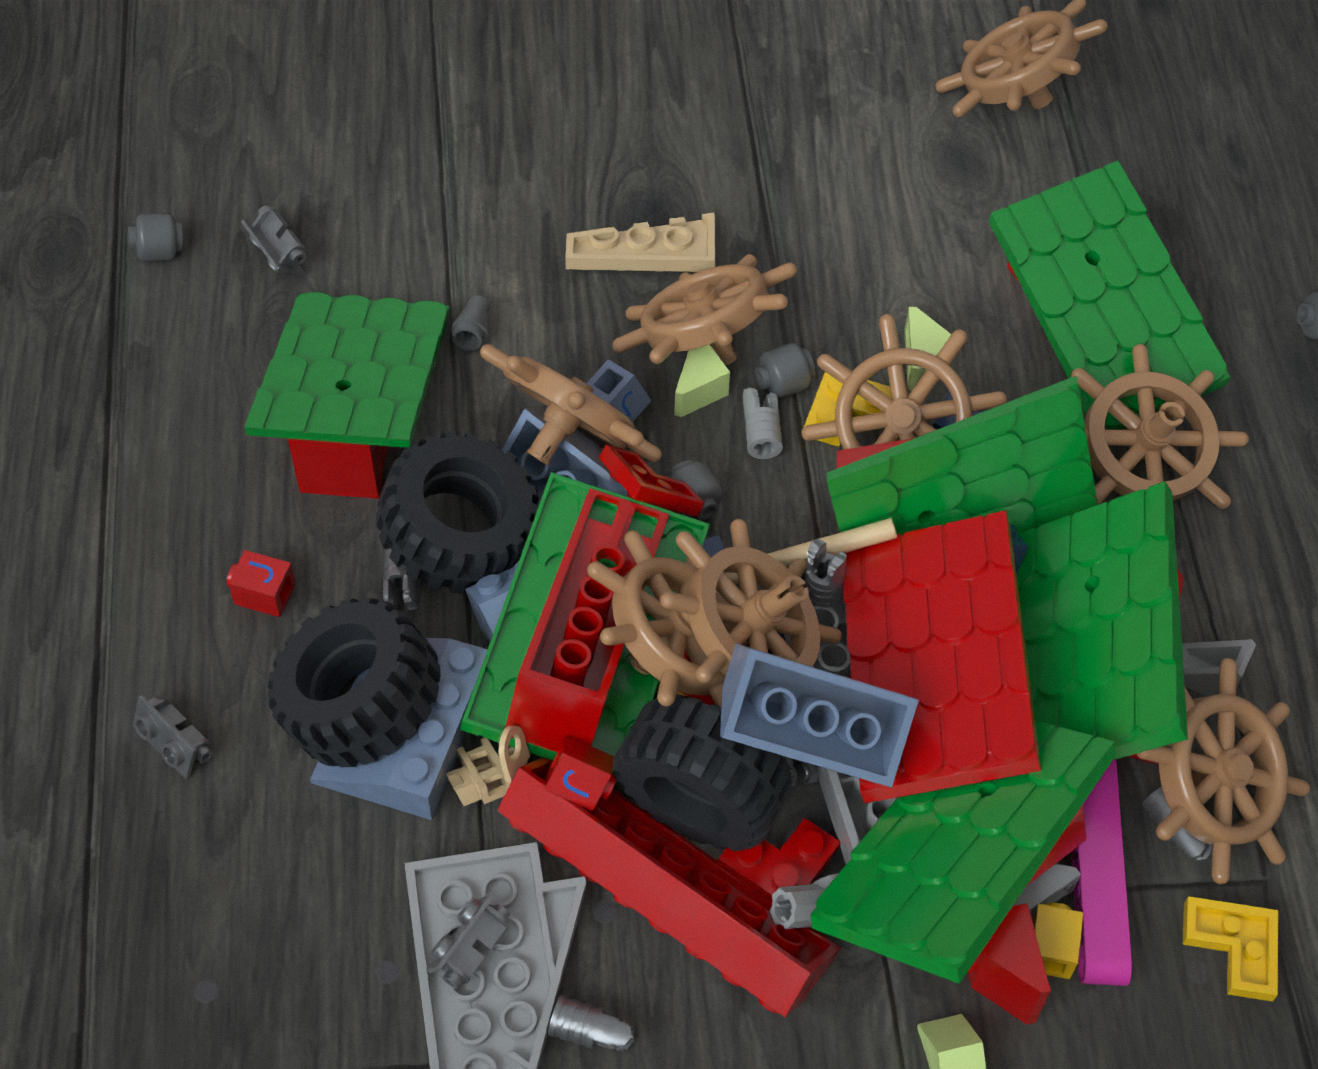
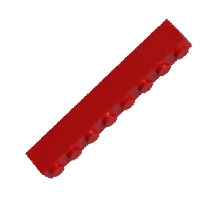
M543 757L518 768L497 810L509 819L512 827L520 832L529 833L543 843V847L548 853L565 859L575 866L582 877L585 876L586 880L598 883L611 892L619 904L627 908H633L649 920V924L655 930L671 935L685 945V949L690 955L707 961L721 971L723 978L729 983L743 987L756 996L759 1003L765 1009L773 1013H779L783 1017L789 1015L802 1004L842 949V947L819 931L812 929V927L785 929L783 925H776L770 913L772 899L722 866L716 859L673 831L663 822L660 823L652 818L650 813L644 809L642 810L633 801L614 788L607 799L600 797L594 810L590 811L544 790L547 771L553 760Z

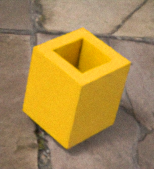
M1062 903L1038 904L1032 917V922L1046 975L1070 980L1078 964L1083 912L1073 911L1069 906Z

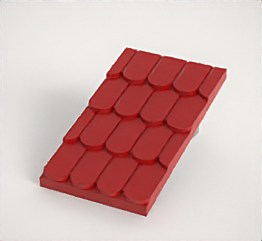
M1006 510L987 514L986 517L982 515L946 523L945 526L937 525L905 532L904 535L897 534L898 538L845 553L847 558L843 593L846 604L847 642L850 653L851 678L919 700L892 788L859 778L860 794L864 803L1041 771L1011 529Z

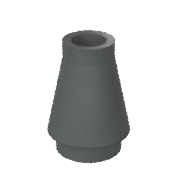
M479 295L470 297L467 305L451 326L452 340L456 346L463 350H477L487 341L490 303L486 298Z

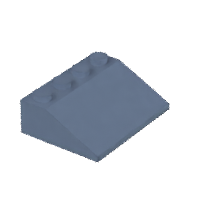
M426 638L438 656L437 663L440 665L441 672L440 682L437 683L439 686L436 702H431L430 704L431 714L426 722L421 721L416 727L418 732L410 741L407 738L398 745L399 750L391 755L384 753L378 756L379 761L368 765L358 762L357 767L341 768L339 765L327 766L318 761L310 778L311 783L433 820L449 781L446 773L453 771L459 757L457 749L463 747L468 732L462 731L460 728L487 649L448 638ZM371 667L357 674L351 690L365 678Z

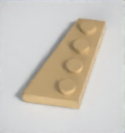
M714 212L702 214V220L686 222L684 217L669 219V225L649 227L648 222L633 224V227L627 231L618 232L614 227L567 233L566 269L699 272L715 267Z

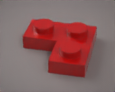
M606 444L599 456V459L609 469V476L627 491L626 496L659 506L662 509L678 514L684 513L698 517L705 504L686 482L655 474L638 453Z
M804 818L780 850L763 840L760 844L748 850L732 851L730 848H726L718 858V863L772 899V894L780 887L813 884L838 852L841 842Z

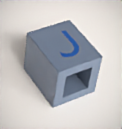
M609 359L586 383L594 388L593 394L622 412L632 422L651 402V399L635 375Z

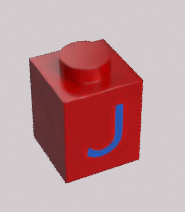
M244 550L238 564L234 563L231 566L227 576V586L230 588L234 605L276 617H281L296 585L290 562Z
M565 735L547 771L544 790L593 811L599 798L607 799L615 785L617 778L612 773L614 756Z

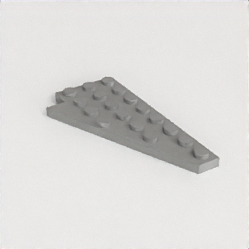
M537 842L404 863L430 1069H538L586 892L585 876L543 883ZM493 892L495 897L489 905L494 908L496 904H499L510 912L511 915L507 920L509 926L489 951L475 941L472 947L485 956V958L469 978L467 984L461 983L455 989L443 980L442 977L446 973L444 970L439 969L431 974L427 972V969L435 960L430 956V953L446 933L453 936L461 925L457 916L473 897L479 900Z

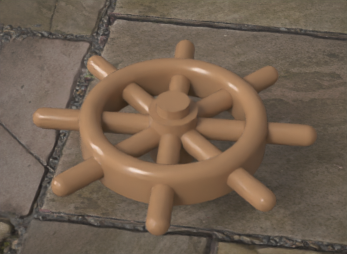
M1073 0L1060 12L1053 10L1032 12L1029 6H1023L1019 10L1018 17L998 26L980 41L966 40L963 44V49L968 54L963 61L961 72L937 81L935 85L936 90L939 93H945L961 86H966L969 93L953 107V114L958 118L965 116L979 102L984 104L1007 102V107L1012 111H1016L1021 107L1022 97L1028 96L1034 109L1043 108L1053 99L1046 85L1061 74L1077 75L1080 72L1081 66L1074 59L1080 50L1081 41L1106 32L1108 28L1107 22L1103 19H1098L1075 28L1072 20L1085 9L1086 0Z
M748 254L737 264L717 266L694 274L684 272L679 276L677 282L655 295L647 305L627 308L625 313L628 320H640L641 328L616 338L612 344L613 350L623 353L648 342L653 348L649 355L651 362L660 364L672 352L692 350L710 344L724 365H729L737 359V354L731 344L733 340L732 335L748 326L764 311L786 308L788 298L783 294H770L768 288L795 276L797 268L795 264L789 262L761 274L758 269L754 268L757 264V259L754 255Z
M884 314L879 319L884 351L867 358L853 371L828 354H822L818 357V366L841 382L843 386L836 403L835 421L807 425L802 429L801 435L806 441L838 436L844 450L862 447L855 433L881 428L885 429L875 444L893 442L898 437L899 440L915 438V434L920 437L936 430L926 423V420L956 415V423L971 417L972 412L992 409L1005 404L1007 396L1001 391L969 396L962 379L950 366L967 340V334L964 330H955L937 356L918 349L900 348L895 319L890 314ZM903 365H913L926 369L908 395ZM887 368L892 398L867 382V380L875 373ZM939 379L946 385L953 398L952 400L922 405ZM857 394L882 412L852 417L853 404Z
M490 344L481 347L480 355L484 360L501 369L508 381L547 407L543 414L545 424L531 447L526 451L539 461L549 466L551 459L565 436L574 434L578 427L615 447L629 448L650 462H657L661 459V450L646 441L643 434L635 429L634 423L627 416L593 394L594 388L576 377H573L571 380L552 368L526 356H509Z
M1137 344L1132 349L1134 373L1124 375L1106 387H1103L1082 368H1076L1072 371L1071 377L1077 375L1078 386L1094 399L1088 409L1084 423L1091 466L1101 479L1095 486L1098 505L1112 491L1124 496L1141 489L1146 490L1149 486L1163 482L1162 458L1182 476L1175 480L1165 481L1172 491L1173 501L1181 499L1197 489L1218 508L1225 509L1230 506L1231 498L1207 476L1215 466L1219 447H1242L1247 445L1249 437L1248 434L1242 431H1218L1210 408L1200 396L1214 381V374L1211 371L1204 370L1200 372L1189 385L1171 376L1150 372L1148 350L1143 344ZM1137 395L1140 418L1119 399ZM1154 397L1167 401L1155 413ZM1107 412L1129 430H1105ZM1186 417L1193 431L1176 430L1175 428L1183 422L1182 418ZM1108 445L1129 446L1130 449L1117 461ZM1172 446H1197L1194 465ZM1141 459L1145 460L1147 480L1130 472Z
M736 519L730 525L733 547L723 549L712 557L690 533L686 531L678 533L676 536L678 547L698 569L690 580L687 595L665 592L660 597V603L665 609L688 614L695 639L707 657L696 671V678L699 682L709 683L719 671L726 676L736 643L740 645L744 643L749 644L750 648L768 653L769 649L776 656L813 667L819 654L820 642L838 644L842 640L843 634L841 630L821 625L818 622L814 606L808 596V587L803 588L802 586L805 582L801 577L807 571L805 560L796 559L786 568L770 555L751 548L746 522L742 519ZM726 573H738L740 589ZM757 583L761 585L765 590L758 591ZM716 590L729 604L716 602ZM722 621L728 622L729 633L724 627ZM779 633L791 635L792 648Z
M637 531L627 532L624 537L625 544L637 565L624 577L600 562H592L587 567L588 575L592 579L614 592L612 609L616 626L602 630L600 633L601 642L605 645L625 643L631 652L630 658L633 660L630 662L634 669L642 674L650 673L660 681L657 699L662 706L672 705L675 701L676 692L680 691L691 695H711L715 704L722 707V686L726 676L719 671L709 683H701L697 680L696 671L707 657L695 639L688 614L665 609L660 603V597L665 592H672L673 590L678 594L687 595L690 580L698 568L688 557L686 562L665 557L653 558L641 535ZM649 585L656 598L642 590V586ZM716 590V602L729 604ZM645 613L652 616L656 620L648 621ZM722 621L724 627L729 633L728 622ZM685 651L692 662L684 659Z
M1225 658L1220 662L1218 694L1192 699L1185 688L1188 740L1137 753V756L1141 759L1159 763L1162 789L1172 811L1156 828L1158 838L1167 841L1183 827L1198 840L1213 845L1212 878L1217 884H1225L1230 878L1231 845L1246 844L1257 840L1272 864L1280 865L1285 861V851L1271 828L1281 815L1287 793L1305 796L1310 790L1307 781L1288 776L1286 754L1276 731V728L1288 717L1290 713L1289 706L1286 703L1278 702L1264 714L1250 701L1236 696L1237 664L1231 658ZM1212 714L1217 715V739L1205 721ZM1235 726H1237L1238 729L1244 735V737L1236 745ZM1194 737L1203 753H1191ZM1252 753L1255 759L1256 768H1254L1253 762L1250 759ZM1247 784L1256 786L1254 800L1245 787ZM1215 793L1213 817L1204 807V804ZM1233 801L1243 816L1234 825H1232Z

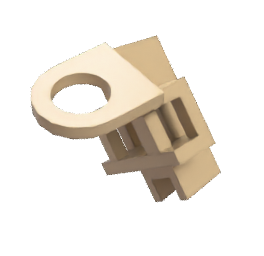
M510 725L503 730L499 741L498 753H496L487 738L480 739L482 746L466 752L463 747L457 749L462 767L448 772L446 775L463 806L481 799L484 804L504 797L518 768L528 764L527 760L530 754L524 733L519 726ZM514 736L515 748H508L510 739Z

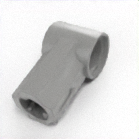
M838 874L823 877L811 885L780 887L772 894L773 901L770 913L775 924L783 925L785 929L812 927L810 914L816 908V901Z

